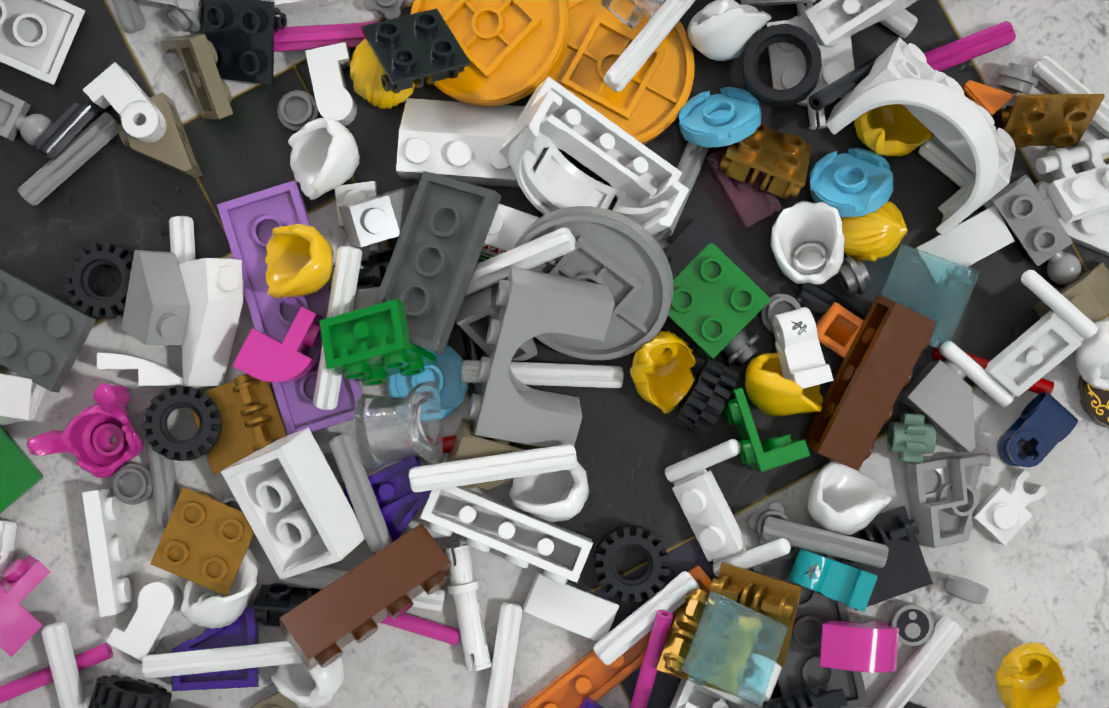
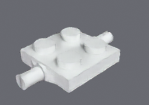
M804 3L796 4L798 16L790 20L766 23V28L771 25L790 24L801 27L814 37L821 50L822 69L816 88L805 100L797 104L808 107L809 129L816 130L817 128L816 114L818 127L822 129L827 127L824 108L819 111L813 110L809 105V97L854 70L851 36L826 47L805 13L806 10L813 6V3H805V6ZM786 42L774 43L768 46L772 88L786 90L798 85L806 72V59L802 51L793 44Z

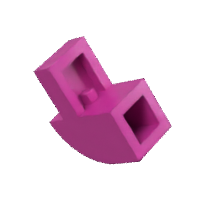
M301 306L283 342L261 331L251 329L233 367L254 378L273 383H290L305 377L318 363V360L304 353L307 347L313 349L320 339L321 329L319 320H322L323 316Z
M30 555L24 560L19 558L11 563L2 575L4 579L0 582V648L10 657L43 626L19 604L50 573L39 560Z
M874 619L867 623L830 620L823 623L820 667L859 672L896 671L899 627H890L889 621Z

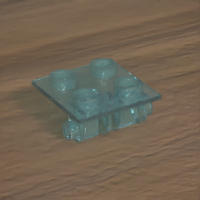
M901 244L881 295L936 321L937 324L932 331L933 335L929 345L939 348L940 344L951 341L980 275V271Z
M711 591L682 671L689 674L688 680L694 684L704 686L705 682L761 707L788 626Z

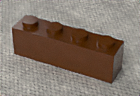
M878 293L833 379L834 381H832L823 398L821 411L816 412L803 437L806 444L818 454L859 471L863 462L871 455L874 441L883 424L890 419L893 413V405L902 388L909 383L913 374V367L922 350L931 342L932 331L937 322Z
M421 523L280 617V629L309 671L318 664L321 668H325L343 654L341 649L353 640L361 643L372 636L379 628L377 624L389 615L395 619L408 611L414 604L412 600L424 591L427 595H430L440 589L448 581L446 576L449 573L451 561Z

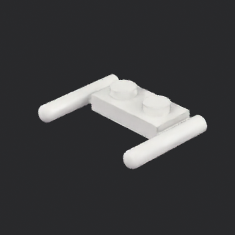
M1034 270L1025 271L1021 276V282L1048 305L1053 312L1050 310L987 364L988 367L983 369L952 341H945L939 350L941 355L957 365L969 379L1002 407L1008 406L1015 396L1019 397L1079 348L1084 339L1091 338L1098 330V326Z
M730 439L670 465L665 469L666 478L674 483L675 486L672 490L708 562H713V572L716 577L719 576L722 562L747 569L787 555L791 550V545L785 538L746 550L745 546L748 544L711 470H706V468L734 457L741 452V445L735 439Z

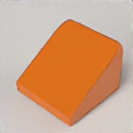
M971 80L961 87L964 91V96L986 109L991 116L1014 97L1008 92Z
M834 302L816 324L819 343L839 357L845 358L863 320Z

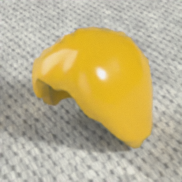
M293 224L272 229L273 235L266 245L267 254L265 258V263L267 264V271L265 273L266 283L269 286L267 294L275 299L304 296L317 292L331 280L334 255L332 245L315 227Z
M763 353L753 358L748 364L745 373L747 396L752 404L768 416H788L821 411L823 396L820 394V384L802 389L796 382L784 378L778 353Z

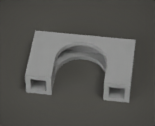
M511 266L508 281L500 280L496 305L501 306L498 320L491 318L486 343L491 344L489 357L482 356L480 359L477 381L482 382L480 393H473L471 396L468 418L474 419V430L477 436L543 448L566 444L575 445L583 417L579 398L541 391L526 386L515 377L510 369V363L515 352L522 344L541 334L560 333L604 342L615 305L611 287Z

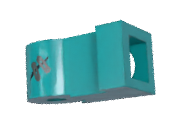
M800 548L788 580L865 612L878 576Z

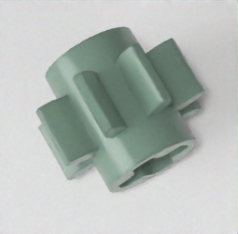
M900 413V422H890L888 426V450L891 453H899V462L923 463V454H933L935 450V426L933 423H924V414Z

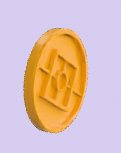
M414 0L411 14L437 8L471 62L470 66L464 67L463 72L458 73L457 78L436 81L434 85L444 94L459 102L480 107L509 104L533 93L548 76L550 77L560 64L570 35L571 21L567 0Z
M567 0L571 21L569 40L562 60L550 78L642 144L664 133L679 117L680 110L685 106L689 98L694 80V54L688 34L682 23L678 21L621 92H615L603 81L606 72L663 3L659 0Z

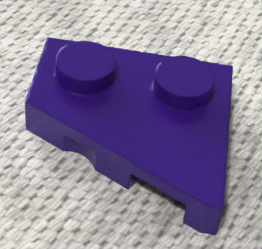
M416 452L368 476L392 543L403 533L432 491L413 492L411 489L409 471L413 467L422 466ZM344 488L342 491L345 494L350 506L352 507L355 513L347 489Z
M253 606L246 607L242 615L231 625L222 628H208L203 634L174 647L172 653L259 644L258 621L255 619L256 609H253ZM259 667L172 676V691L259 687Z

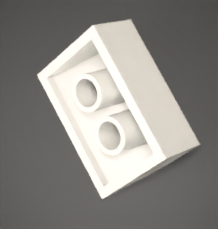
M408 98L399 128L396 172L404 180L420 181L423 172L427 171L472 185L520 188L511 170L509 159L500 154L499 150L525 107L510 105L480 107L455 101Z
M309 427L278 439L221 471L280 580L341 561L365 539L360 523Z

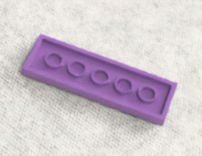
M296 180L217 204L233 259L242 260L243 291L255 330L283 342L301 306L323 316L322 320L326 319L331 293L329 282L317 292L304 296L275 299L267 294L269 286L266 283L265 273L267 271V264L265 263V258L267 254L266 245L273 235L272 229L293 224L311 226L298 182ZM322 335L313 349L307 347L304 353L318 360L317 365L309 374L290 383L271 382L287 435L308 427L311 433L370 414L360 381L344 379V375H342L337 407L333 410H323L313 406L322 348Z

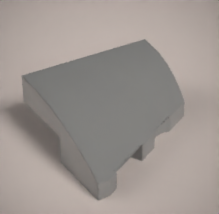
M989 453L923 460V463H906L911 519L915 520L919 529V534L915 535L919 545L937 548L969 540L973 525L972 513L978 506L982 493L976 490L982 466L990 465L991 458Z

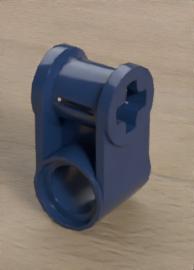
M1044 391L1027 404L1017 420L1001 435L997 442L998 456L1004 463L1010 466L1028 468L1037 466L1059 442L1071 433L1077 425L1078 419L1050 393ZM1018 441H1025L1022 447L1023 451L1026 452L1024 456L1017 455L1020 452V447L1017 445Z

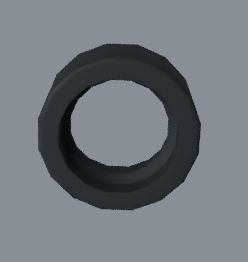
M790 24L771 25L756 33L747 44L742 59L743 81L749 92L756 96L762 104L775 108L794 106L805 100L816 88L822 69L821 50L814 37L801 27ZM786 42L793 44L802 51L806 59V72L803 79L798 85L790 89L776 90L770 88L762 82L758 75L757 62L759 56L765 48L774 43Z

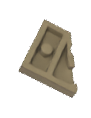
M205 34L174 36L160 41L165 53L176 51L185 70L180 71L178 76L190 93L202 118L221 119L232 115L233 111L230 106L232 101L231 92L227 84L220 78L216 66L218 62L216 50L213 44L207 40Z

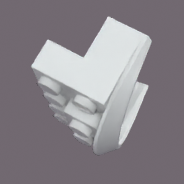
M899 37L876 58L869 75L834 106L826 125L835 135L860 115L871 109L892 104H902L974 173V178L938 207L943 213V218L936 231L946 236L965 218L1009 184L1016 151L1015 143L1006 131L1001 128L996 130L994 120L989 112L964 96L963 89L953 78L931 68L926 63L927 60L924 53L912 43L907 45Z
M549 76L535 89L499 150L500 154L509 159L511 170L525 196L543 215L558 209L574 206H592L608 209L616 195L617 202L612 211L632 219L653 236L671 226L689 191L686 186L678 181L682 174L681 171ZM558 149L565 151L606 180L611 187L579 170Z

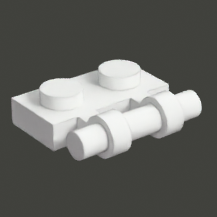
M1092 138L1080 141L1075 148L1068 150L1066 148H1057L1049 151L1045 157L1036 160L1035 166L1038 173L1046 174L1051 172L1055 179L1045 190L1065 224L1109 210V164L1106 165L1101 158L1109 154V139L1104 138L1097 141ZM1080 163L1085 171L1076 174L1072 165Z

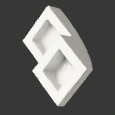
M995 205L957 225L946 236L940 234L915 248L934 284L1015 240Z
M97 353L98 370L138 371V386H183V373L162 363L128 355Z
M537 571L522 610L576 634L600 641L609 633L619 605L612 600L579 589L571 583L566 582V584L551 580L545 577L543 573Z

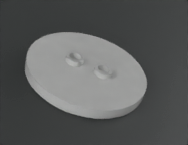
M574 206L558 209L534 221L519 237L514 248L563 227L569 228L576 239L574 251L529 270L610 286L615 301L604 342L560 333H546L535 336V338L546 346L571 357L586 360H610L639 350L643 344L658 334L669 314L674 286L668 259L658 242L649 232L632 219L620 213L592 206Z

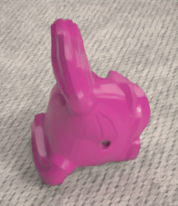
M100 383L99 387L94 390V400L97 404L88 406L73 417L65 431L51 430L29 438L26 445L30 450V454L45 456L70 453L78 459L77 464L82 470L91 473L95 477L106 478L114 475L126 461L136 457L144 446L142 439L134 429L132 421L127 414L128 405L132 399L130 390L123 385ZM112 436L116 437L115 443L111 442Z

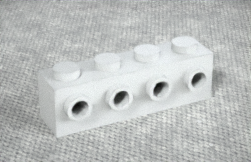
M460 486L432 490L420 517L428 521V528L437 533L450 537L452 532L465 536L468 538L466 544L484 552H489L490 548L506 553L504 558L506 561L523 568H528L530 563L545 569L543 572L545 577L562 584H566L568 579L577 583L593 545L592 539L536 518L525 511Z

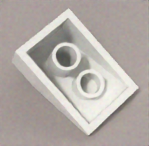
M0 0V62L54 85L85 10L64 0Z

